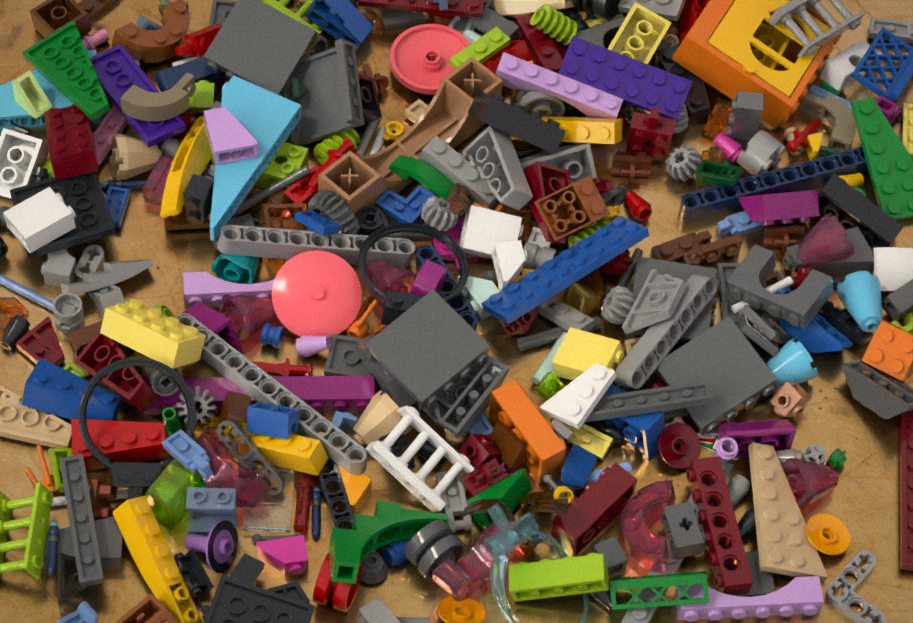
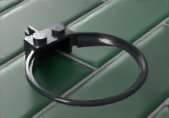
M405 222L381 227L365 239L358 254V268L364 287L383 306L382 325L391 324L424 296L387 290V293H384L378 289L370 280L365 265L366 256L371 246L379 239L399 232L425 234L445 244L454 253L460 266V278L457 286L448 296L443 298L450 305L462 292L469 275L466 255L450 236L427 225Z
M142 357L121 359L102 368L86 385L78 408L79 430L85 446L91 455L110 471V485L117 488H128V499L141 497L143 489L160 488L161 472L173 464L176 459L170 454L160 463L113 462V465L110 464L111 459L106 457L92 441L86 422L88 401L98 383L110 373L125 367L142 366L155 369L169 377L180 389L187 406L188 419L185 433L190 438H193L197 419L193 395L183 378L164 363Z

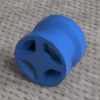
M265 323L260 344H271L274 348L279 349L283 340L284 327H273L270 323Z

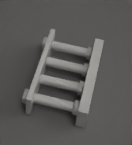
M791 0L777 8L768 21L773 27L779 23L787 25L804 46L798 54V57L802 58L807 54L809 56L813 55L820 46L845 31L856 29L861 24L860 20L865 13L861 11L853 16L840 0H829L846 20L838 24L822 5L821 0ZM807 7H814L832 29L824 32L806 11ZM793 15L800 16L817 38L810 41L792 19Z

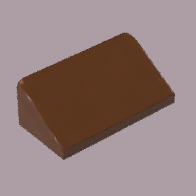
M498 421L489 437L493 440V445L501 453L499 458L510 469L525 464L526 445L503 422Z

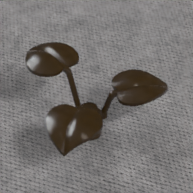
M554 490L533 492L522 496L519 499L521 504L531 503L528 511L532 512V518L522 520L521 526L506 503L500 502L499 498L482 499L469 504L462 511L461 518L463 519L469 514L494 511L502 507L516 527L517 534L522 533L524 545L532 546L543 542L539 525V512L567 515L568 499H554Z

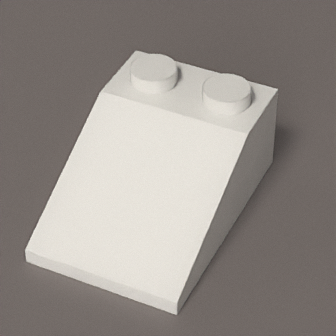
M3 128L0 136V196L12 199L9 190L35 182V177L31 176L32 171L35 170V167L43 168L49 153L48 144L45 141Z

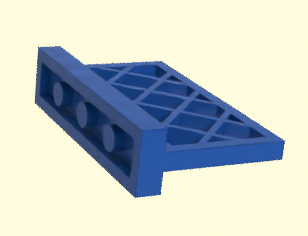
M882 27L850 77L878 96L882 95L895 102L913 74V47ZM882 36L888 39L890 43H884ZM875 49H881L882 54H877ZM887 49H893L895 55H889ZM899 49L904 50L909 55H902ZM867 60H873L875 66H870ZM880 60H885L888 66H882ZM892 60H898L900 66H894ZM858 72H866L868 78H865ZM873 72H878L881 78H875ZM885 72H891L893 78H887ZM877 83H883L886 91L880 88Z

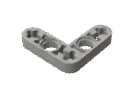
M865 550L857 553L829 584L825 597L829 604L855 623H872V621L876 620L880 623H887L886 616L880 610L855 592L872 573L876 565L875 555ZM861 561H869L868 564L862 567L861 571L858 569ZM853 574L856 576L857 581L850 583L845 579V575ZM842 586L841 595L833 596V592L836 593ZM854 603L860 605L862 612H853L850 609V605ZM866 612H868V613H869V615H868V616H866V618H865V619H863V618H864V616H865V614H866Z

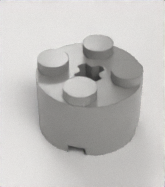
M760 130L748 142L745 152L742 150L736 162L753 176L769 172L767 169L770 166L775 168L781 160L780 156L786 150V147L765 130Z

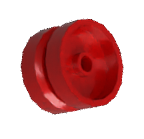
M328 553L322 563L315 583L313 602L326 606L332 600L334 609L346 613L355 597L362 574L363 563L361 562L359 566L356 584L331 581Z

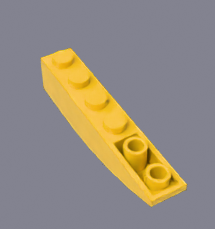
M204 116L195 120L173 159L163 193L160 212L162 219L171 215L176 216L182 211L184 204L183 192H185L191 175L201 176L207 170V164L213 157L204 124Z
M541 117L546 122L550 118L560 123L559 128L565 130L561 142L616 144L622 140V119ZM509 134L511 140H522Z
M205 416L207 423L203 425L200 421L195 428L194 434L227 448L217 435L218 425L226 419L216 416L210 419ZM236 421L272 465L318 476L329 458L320 440L291 434L290 439H282L247 432V423ZM224 425V434H231L234 438L230 441L232 444L241 438L240 435L234 437L231 433L233 429L231 425L228 427ZM240 442L237 446L240 454L246 455L249 453L250 449L247 443Z
M146 495L126 500L112 513L133 560L154 596L169 610L178 623H203Z

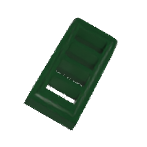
M703 160L695 172L696 184L736 185L744 170L741 167Z

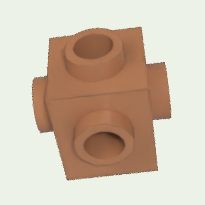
M787 381L774 391V396L770 402L775 406L773 408L774 411L781 417H797L804 411V405L811 399V396L797 382Z

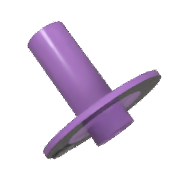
M220 520L212 527L208 536L188 534L185 539V547L187 550L194 549V551L206 553V560L210 569L217 573H223L234 563L238 550V534L232 522Z

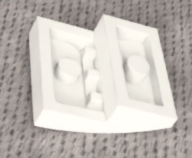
M874 248V276L877 275L879 278L881 292L892 293L913 279V248Z

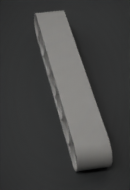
M694 274L686 281L687 288L672 317L652 324L616 368L615 373L617 377L614 381L617 385L639 389L715 295L717 291V281L715 278Z

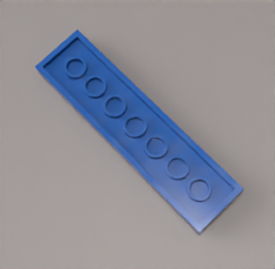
M623 216L617 217L608 225L597 229L592 235L579 240L576 245L562 251L555 258L544 262L539 268L526 273L523 278L509 284L506 289L491 295L489 299L481 303L483 310L504 323L510 324L650 236L648 229Z

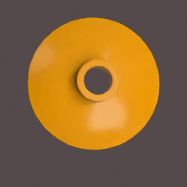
M816 514L807 522V538L820 552L828 555H839L849 547V531L838 518L829 514Z
M465 596L446 597L439 602L437 608L439 617L446 623H483L486 615L485 609L479 602Z

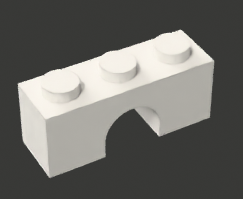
M862 40L857 44H852L847 50L840 51L832 59H827L822 67L823 70L819 78L838 91L846 88L853 80L850 77L870 45ZM867 60L870 66H875L873 60ZM858 72L862 76L867 75L866 72Z

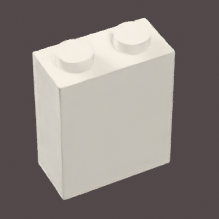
M50 187L3 212L7 227L29 253L76 228L74 210L71 206H66L62 196L59 193L55 194Z
M471 205L465 213L459 246L464 253L492 259L491 254L495 243L518 241V237H521L523 232L522 217Z

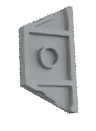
M652 269L622 325L624 333L628 334L671 318L687 288L684 280L673 278L666 273L660 275L656 269Z

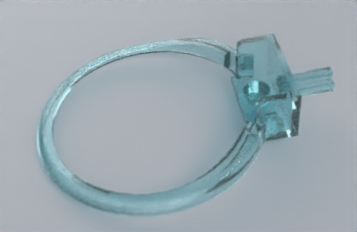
M497 503L487 509L499 531L483 541L493 556L490 572L491 588L498 609L506 622L521 623L512 612L505 595L504 579L508 561L506 555L526 543L527 539L551 547L563 558L569 556V554L551 535L538 531L540 528L530 512L510 523ZM583 593L584 611L581 614L579 623H587L589 617L588 593Z

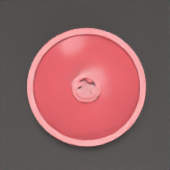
M422 24L411 27L401 33L392 44L390 51L392 73L406 88L422 94L435 95L442 79L455 70L449 65V59L469 46L470 43L460 32L448 26Z
M307 251L292 257L280 268L272 287V305L278 320L289 332L300 338L302 335H328L331 339L332 334L340 335L354 322L362 302L361 284L354 269L341 257L326 251Z

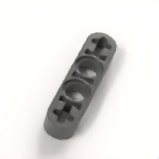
M226 419L221 422L217 427L218 437L257 484L268 495L275 496L281 493L285 488L283 476L241 426L232 419ZM224 425L227 427L231 425L233 427L231 433L234 437L240 435L241 438L232 444L230 441L234 438L231 434H224ZM240 442H245L249 445L250 450L248 454L243 455L239 453L237 446ZM255 460H260L264 463L265 468L262 473L254 471L252 465ZM269 470L272 474L268 477L272 481L277 480L279 482L277 484L278 490L276 488H269L271 482L267 477L264 480L261 479Z

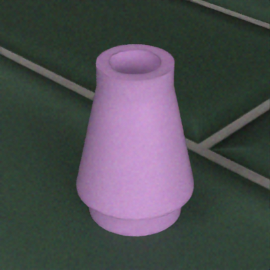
M302 335L301 338L296 339V350L299 356L309 357L331 348V340L328 335Z
M724 437L717 441L713 457L719 456L721 465L738 454L736 441L729 437Z

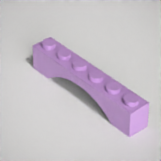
M503 52L495 75L503 80V86L532 90L554 96L576 107L589 118L616 119L623 101L622 98Z
M206 271L184 272L185 307H191L198 301L206 306L215 307L223 305L243 306L246 304L265 305L272 303V287L275 279L263 283L238 284L214 277Z
M819 576L795 577L789 584L777 591L754 597L733 596L708 587L709 603L676 605L678 620L688 622L698 619L715 621L730 617L743 619L748 616L765 618L770 615H780L788 617L793 614L814 615L820 613L824 600ZM693 584L686 592L693 598H702L703 586L702 584ZM680 585V587H681L683 590H684L685 587L687 586V585ZM676 588L675 594H674L675 599H676V598L680 595V593H681L677 588ZM683 595L680 599H689V598H687L685 595Z

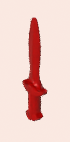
M816 119L810 122L801 132L795 129L793 131L794 139L786 143L787 150L794 153L799 145L806 148L808 146L806 141L808 135L817 132L822 121Z
M343 139L342 145L337 150H328L327 154L330 156L309 181L310 187L318 183V175L344 156L349 149L354 148L351 139Z
M286 358V362L279 364L253 362L266 373H277L283 376H290V374L311 376L313 373L311 364L305 366L290 365L289 358Z

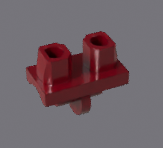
M494 458L461 477L460 482L470 496L474 497L509 475L501 468L497 459Z

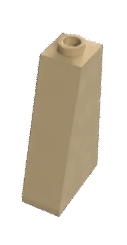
M493 0L492 6L494 11L503 16L535 12L543 4H548L551 8L555 9L574 7L573 0Z

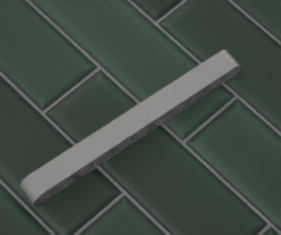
M183 313L176 317L180 323L186 326H193L198 329V332L206 335L200 357L202 360L251 396L255 401L280 406L289 405L291 408L300 409L297 431L299 435L320 440L328 457L350 474L360 475L366 470L367 452L364 447L193 316ZM341 445V446H343V447H341V448H336V447H334V446Z

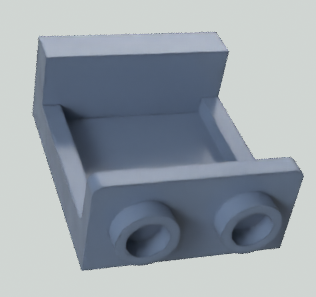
M187 488L188 534L208 536L212 527L220 520L232 522L237 531L236 489Z

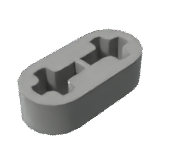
M90 245L84 250L75 268L78 282H83L82 273H86L88 268L89 272L100 271L105 260L102 247ZM98 254V256H95L91 261V256Z

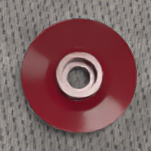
M683 423L671 424L661 432L659 437V452L669 466L676 469H685L690 467L692 459H698L701 449L698 435L690 426ZM674 443L678 447L677 451L674 448Z

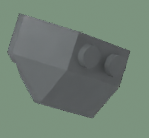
M371 334L352 344L353 349L371 375H374V379L382 391L399 408L406 405L413 407L418 404L416 399L375 358L370 360L364 354L365 344L375 337L376 334Z
M491 356L482 365L479 366L477 364L474 366L472 372L465 379L462 380L460 378L455 382V386L451 391L446 394L443 392L438 396V400L433 405L438 424L457 436L470 431L490 405L491 392L501 387L509 367Z
M859 359L843 364L842 369L853 398L862 403L864 407L877 413L879 417L890 419L913 410L912 387L873 366L865 365V362Z

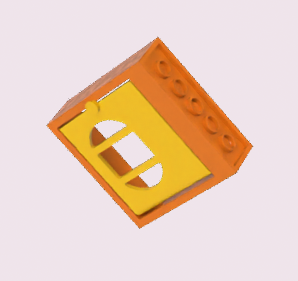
M710 0L671 59L730 99L736 100L737 91L763 93V113L761 119L775 129L780 123L785 124L791 113H794L799 106L800 100L798 98L802 99L807 93V84L810 86L817 77V72L825 64L824 57L828 58L833 51L832 43L836 45L842 34L820 46V50H817L813 55L809 56L807 54L802 58H798L794 64L753 37L762 20L771 24L768 21L771 17L770 14L773 15L777 8L791 0H735L734 3V0ZM807 7L806 11L824 32L832 29L814 7ZM793 15L792 19L810 41L817 38L800 16ZM779 23L774 26L802 45L786 25ZM750 44L788 70L777 71L764 66L752 53Z

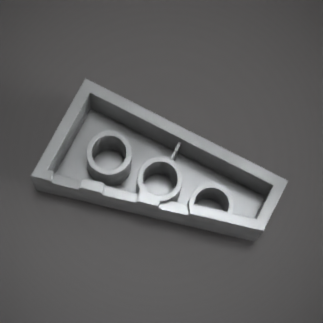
M490 125L462 151L464 156L469 158L470 164L479 171L480 177L488 183V187L500 203L520 210L533 198L509 133Z

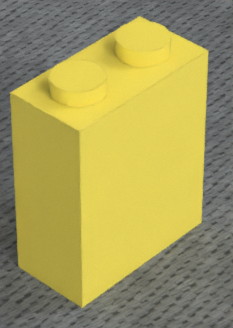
M570 327L552 360L555 376L573 381L595 363L615 371L617 365L623 360L624 352L619 340Z

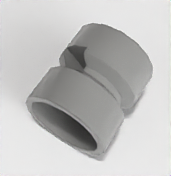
M526 242L524 249L527 251V262H524L523 268L534 270L539 268L544 262L555 258L557 250L549 247L540 249L538 244Z
M63 293L57 296L53 301V312L57 329L61 333L68 334L83 328L85 318L81 298L73 293Z

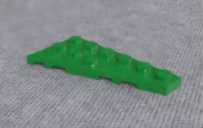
M74 20L22 52L24 59L92 121L110 110Z
M873 97L853 100L850 105L878 206L897 221L913 218L912 157Z

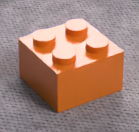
M882 320L861 361L900 381H905L913 366V334L886 320Z

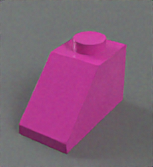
M304 535L256 542L257 558L282 574L300 575L308 571V556Z

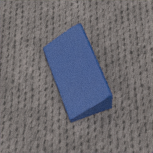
M573 444L562 468V483L565 485L586 486L596 464L597 456Z

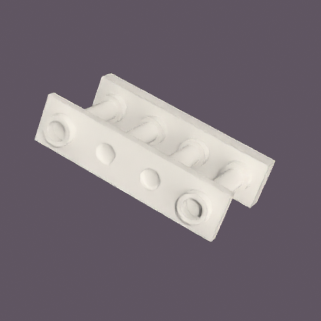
M407 405L396 411L403 418L386 439L380 442L378 440L370 442L365 450L431 512L441 511L446 505L441 499L442 493L460 471L466 474L472 472L475 468L470 465L471 462L465 455L456 452L419 417L420 413L415 408L408 407ZM410 424L420 434L401 457H396L390 452V447ZM427 440L436 448V451L418 473H413L407 468V463ZM445 456L453 466L434 489H430L425 484L424 479L440 459Z

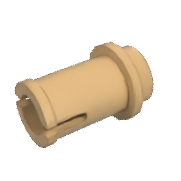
M795 127L787 128L784 131V140L788 142L794 139L793 131L796 129ZM799 145L796 152L790 153L794 156L799 155L804 151V148Z

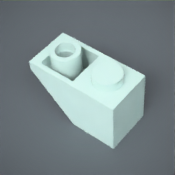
M468 276L466 285L462 290L463 295L480 321L491 316V314L483 310L481 303L489 299L491 295L500 292L493 281Z

